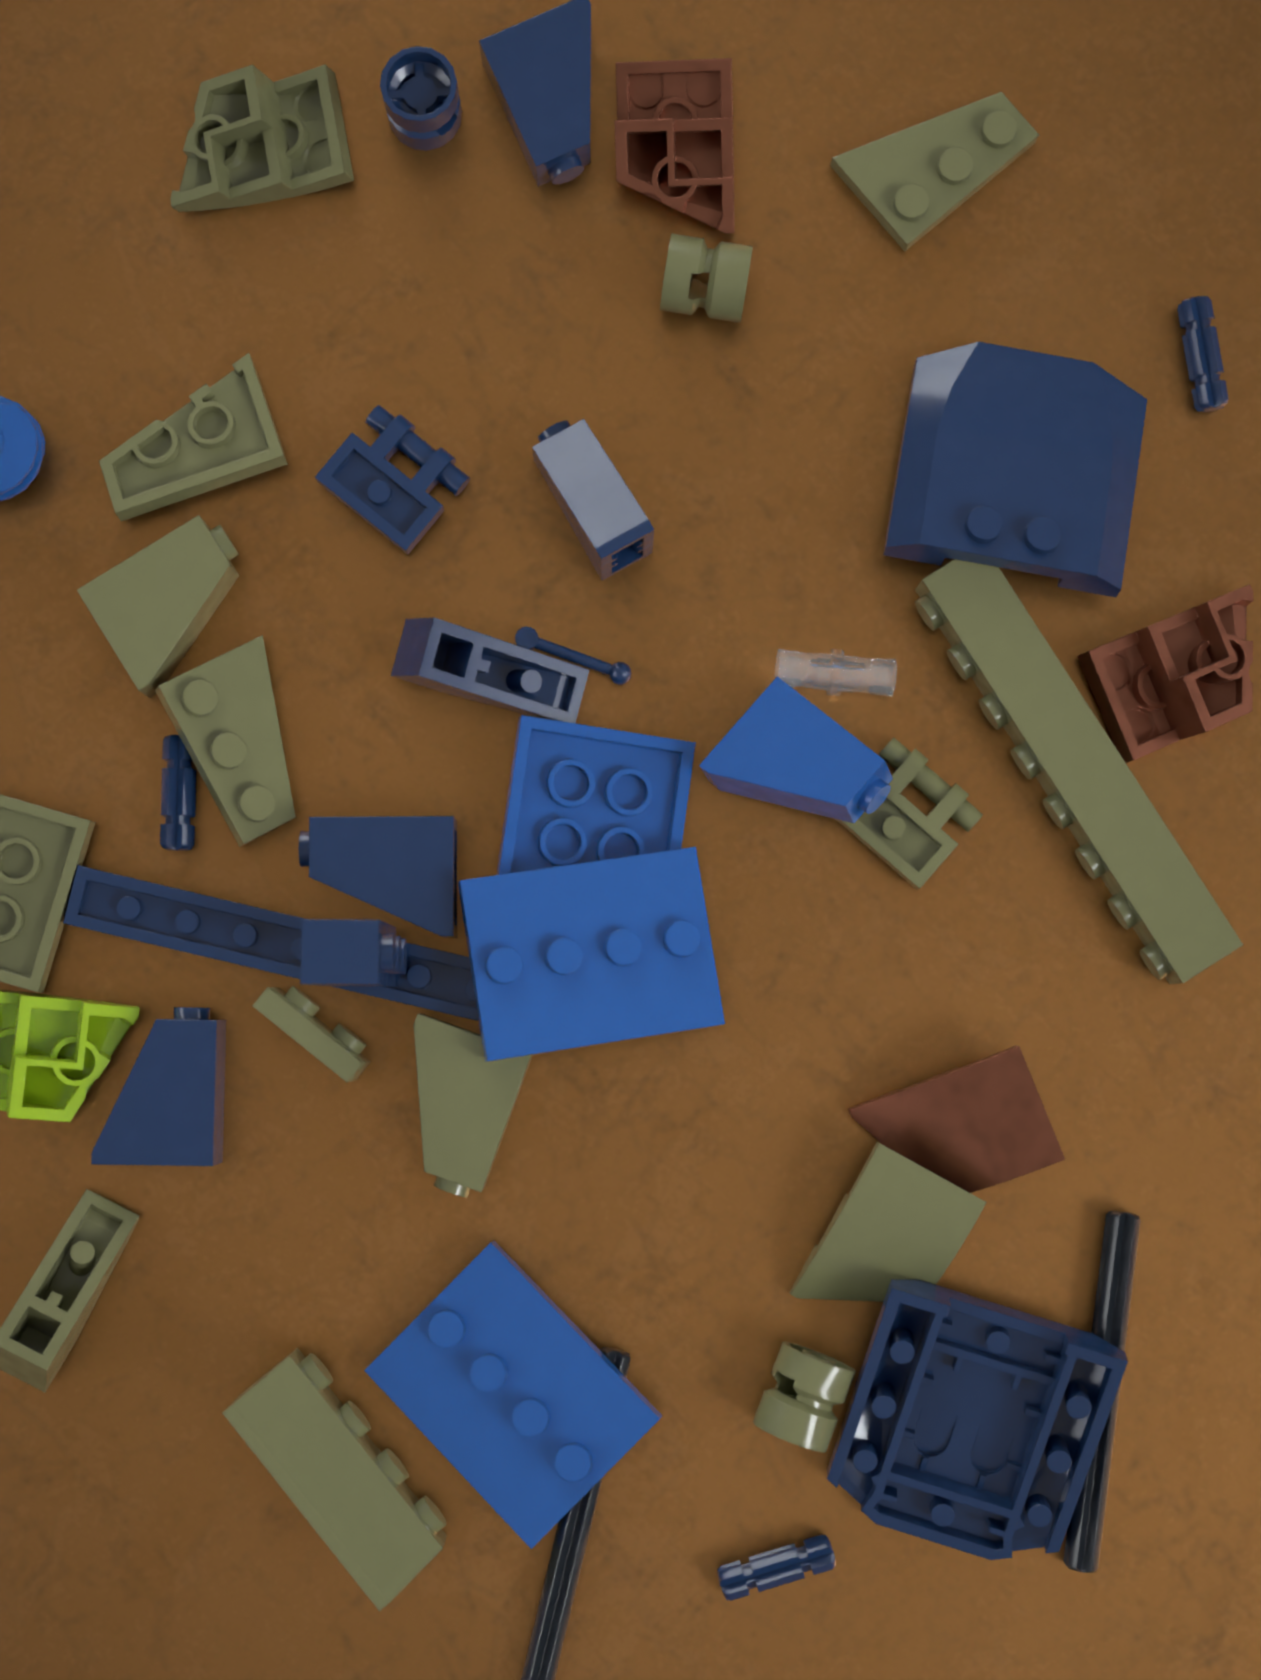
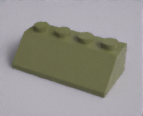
M296 1348L241 1393L223 1412V1415L380 1611L443 1549L447 1535L442 1528L447 1525V1522L430 1498L423 1496L419 1500L404 1481L409 1477V1474L399 1458L388 1448L380 1452L366 1434L371 1430V1426L360 1409L351 1401H347L343 1405L329 1387L333 1382V1378L319 1358L312 1353L305 1357Z

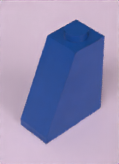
M778 676L699 765L710 783L720 791L850 823H855L864 812L871 814L877 810L887 798L891 789L889 783L893 780L883 758Z

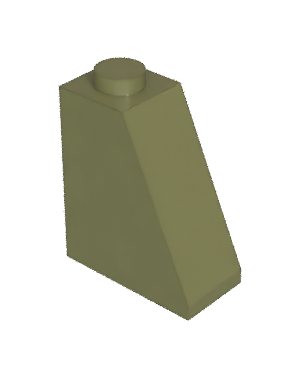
M200 515L77 589V592L135 686L149 698L156 695L155 689L159 685L169 680L239 577L238 572L230 561L239 555L232 541L220 524L210 529Z
M418 1013L414 1022V1038L424 1172L437 1176L434 1183L435 1187L467 1198L470 1189L482 1192L485 1188L533 1055L485 1062L480 1034L423 1013Z

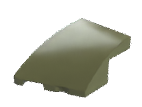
M252 64L201 82L194 107L195 121L187 133L183 152L188 159L179 191L172 190L170 201L171 207L178 212L225 209L292 198L354 181L336 74L325 64L273 82Z
M877 1142L849 1195L845 1194L818 1245L815 1244L789 1293L800 1299L884 1302L891 1279L922 1280L936 1285L963 1245L987 1202Z

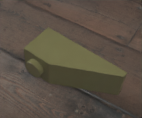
M86 1189L0 1328V1370L46 1393L88 1320L139 1221V1215Z

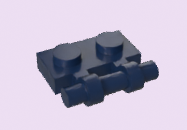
M377 405L365 421L368 426L380 434L371 447L352 432L318 472L315 479L321 486L408 555L445 511L443 505L429 495L430 491L440 483L457 496L467 486L470 477L454 465L456 458L446 450L439 448L436 451L415 434V425L405 417L399 415L395 418L381 405ZM401 451L421 468L412 479L408 478L388 461L394 453Z

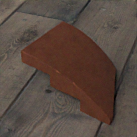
M732 58L616 62V181L724 233H735Z
M1250 584L1077 656L1112 742L1125 763L1134 761L1179 740L1212 730L1252 712L1253 683L1250 680L1249 668L1253 662V641L1246 640L1247 606L1253 602V590Z
M1019 1046L1010 1047L963 1067L953 1068L906 1088L893 1090L848 1108L851 1118L882 1145L969 1193L1018 1178L1065 1160Z

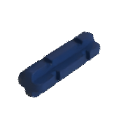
M1208 296L1191 297L1183 300L1179 304L1177 311L1180 328L1186 329V335H1183L1182 339L1189 379L1191 382L1196 383L1195 388L1191 389L1194 408L1198 412L1216 411L1228 404L1229 397L1226 381L1220 380V374L1224 373L1217 329L1215 326H1210L1211 320L1215 319L1212 300Z
M175 734L165 736L162 746V760L167 761V768H162L161 816L166 817L165 824H160V845L166 850L187 851L194 847L195 826L190 825V818L195 817L196 770L191 768L193 760L180 736Z
M819 1535L803 1540L804 1546L798 1548L793 1543L749 1557L750 1562L741 1565L740 1560L721 1565L718 1568V1579L726 1600L732 1601L749 1596V1589L757 1587L758 1592L804 1579V1572L812 1570L813 1575L833 1570L836 1566V1559L830 1540L826 1535Z

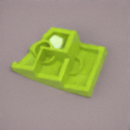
M0 989V1111H6L8 1118L71 1122L86 1099L87 1092L110 1062L111 1055L130 1026L134 1025L138 1019L140 1008L138 1006Z

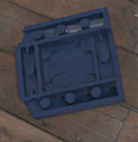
M975 342L917 357L913 368L883 555L939 566L942 565L944 558H951L1059 578L1058 587L1116 598L1122 588L1147 399L1094 362L984 342Z
M891 1279L827 1467V1479L836 1488L838 1484L842 1486L861 1504V1511L877 1525L989 1560L1012 1558V1551L1041 1547L1045 1548V1553L1059 1552L1128 1364L1126 1353L1093 1333L926 1281Z

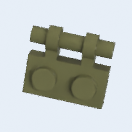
M893 737L879 753V756L896 769L892 774L893 780L889 783L891 789L885 801L873 813L867 814L864 812L855 823L836 820L918 890L958 846V843L941 829L942 826L951 817L968 832L980 820L983 814L966 800L969 794L958 784L955 783L951 787L925 765L929 759L916 748L910 752ZM910 782L936 804L927 816L900 794Z

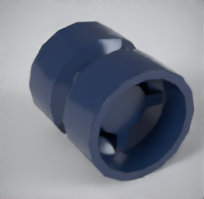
M410 47L392 56L382 70L380 88L391 131L400 142L412 149L428 151L444 146L454 138L460 128L462 118L458 84L453 66L443 54L427 47Z

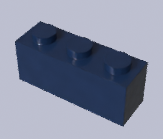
M301 920V984L316 986L396 987V974H406L407 942L406 938L396 936L395 926L381 920Z

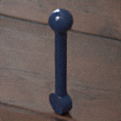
M522 627L515 635L516 644L520 647L532 651L538 649L607 674L615 684H625L631 678L632 672L628 664L624 662L610 664L539 638L535 629L531 627Z

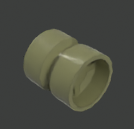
M672 233L664 273L660 310L692 315L698 307L705 308L709 318L741 323L753 246L721 241L714 249L707 247L704 238ZM710 273L708 284L698 279H693V274Z
M782 1342L771 1371L772 1376L777 1382L776 1387L764 1390L753 1423L760 1429L792 1444L817 1452H826L838 1422L837 1417L832 1412L833 1406L845 1403L856 1370L841 1361L791 1342Z

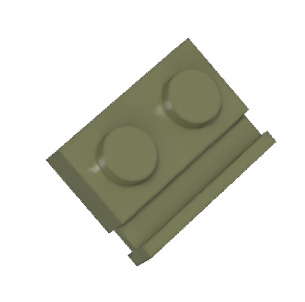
M292 986L287 993L281 988L267 987L252 1005L346 1082L357 1080L371 1063L368 1058L361 1054L367 1046L366 1043L340 1023H338L334 1030L325 1025L314 1016L320 1009V1006L295 986Z

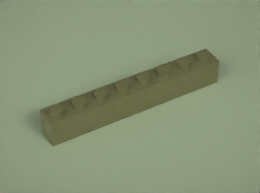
M954 559L922 579L915 589L920 597L915 601L920 616L931 630L934 631L940 628L948 640L951 648L947 650V655L951 664L964 680L971 677L984 696L979 699V705L985 717L995 729L998 730L1004 727L1016 746L1011 749V755L1016 765L1026 778L1030 780L1036 777L1048 795V797L1043 799L1046 811L1060 829H1064L1067 826L1080 845V847L1075 849V854L1080 864L1092 879L1095 880L1101 877L1113 896L1107 900L1111 912L1123 928L1128 930L1133 927L1145 947L1139 952L1150 972L1158 980L1165 977L1169 984H1182L1241 947L1243 943L1000 568Z

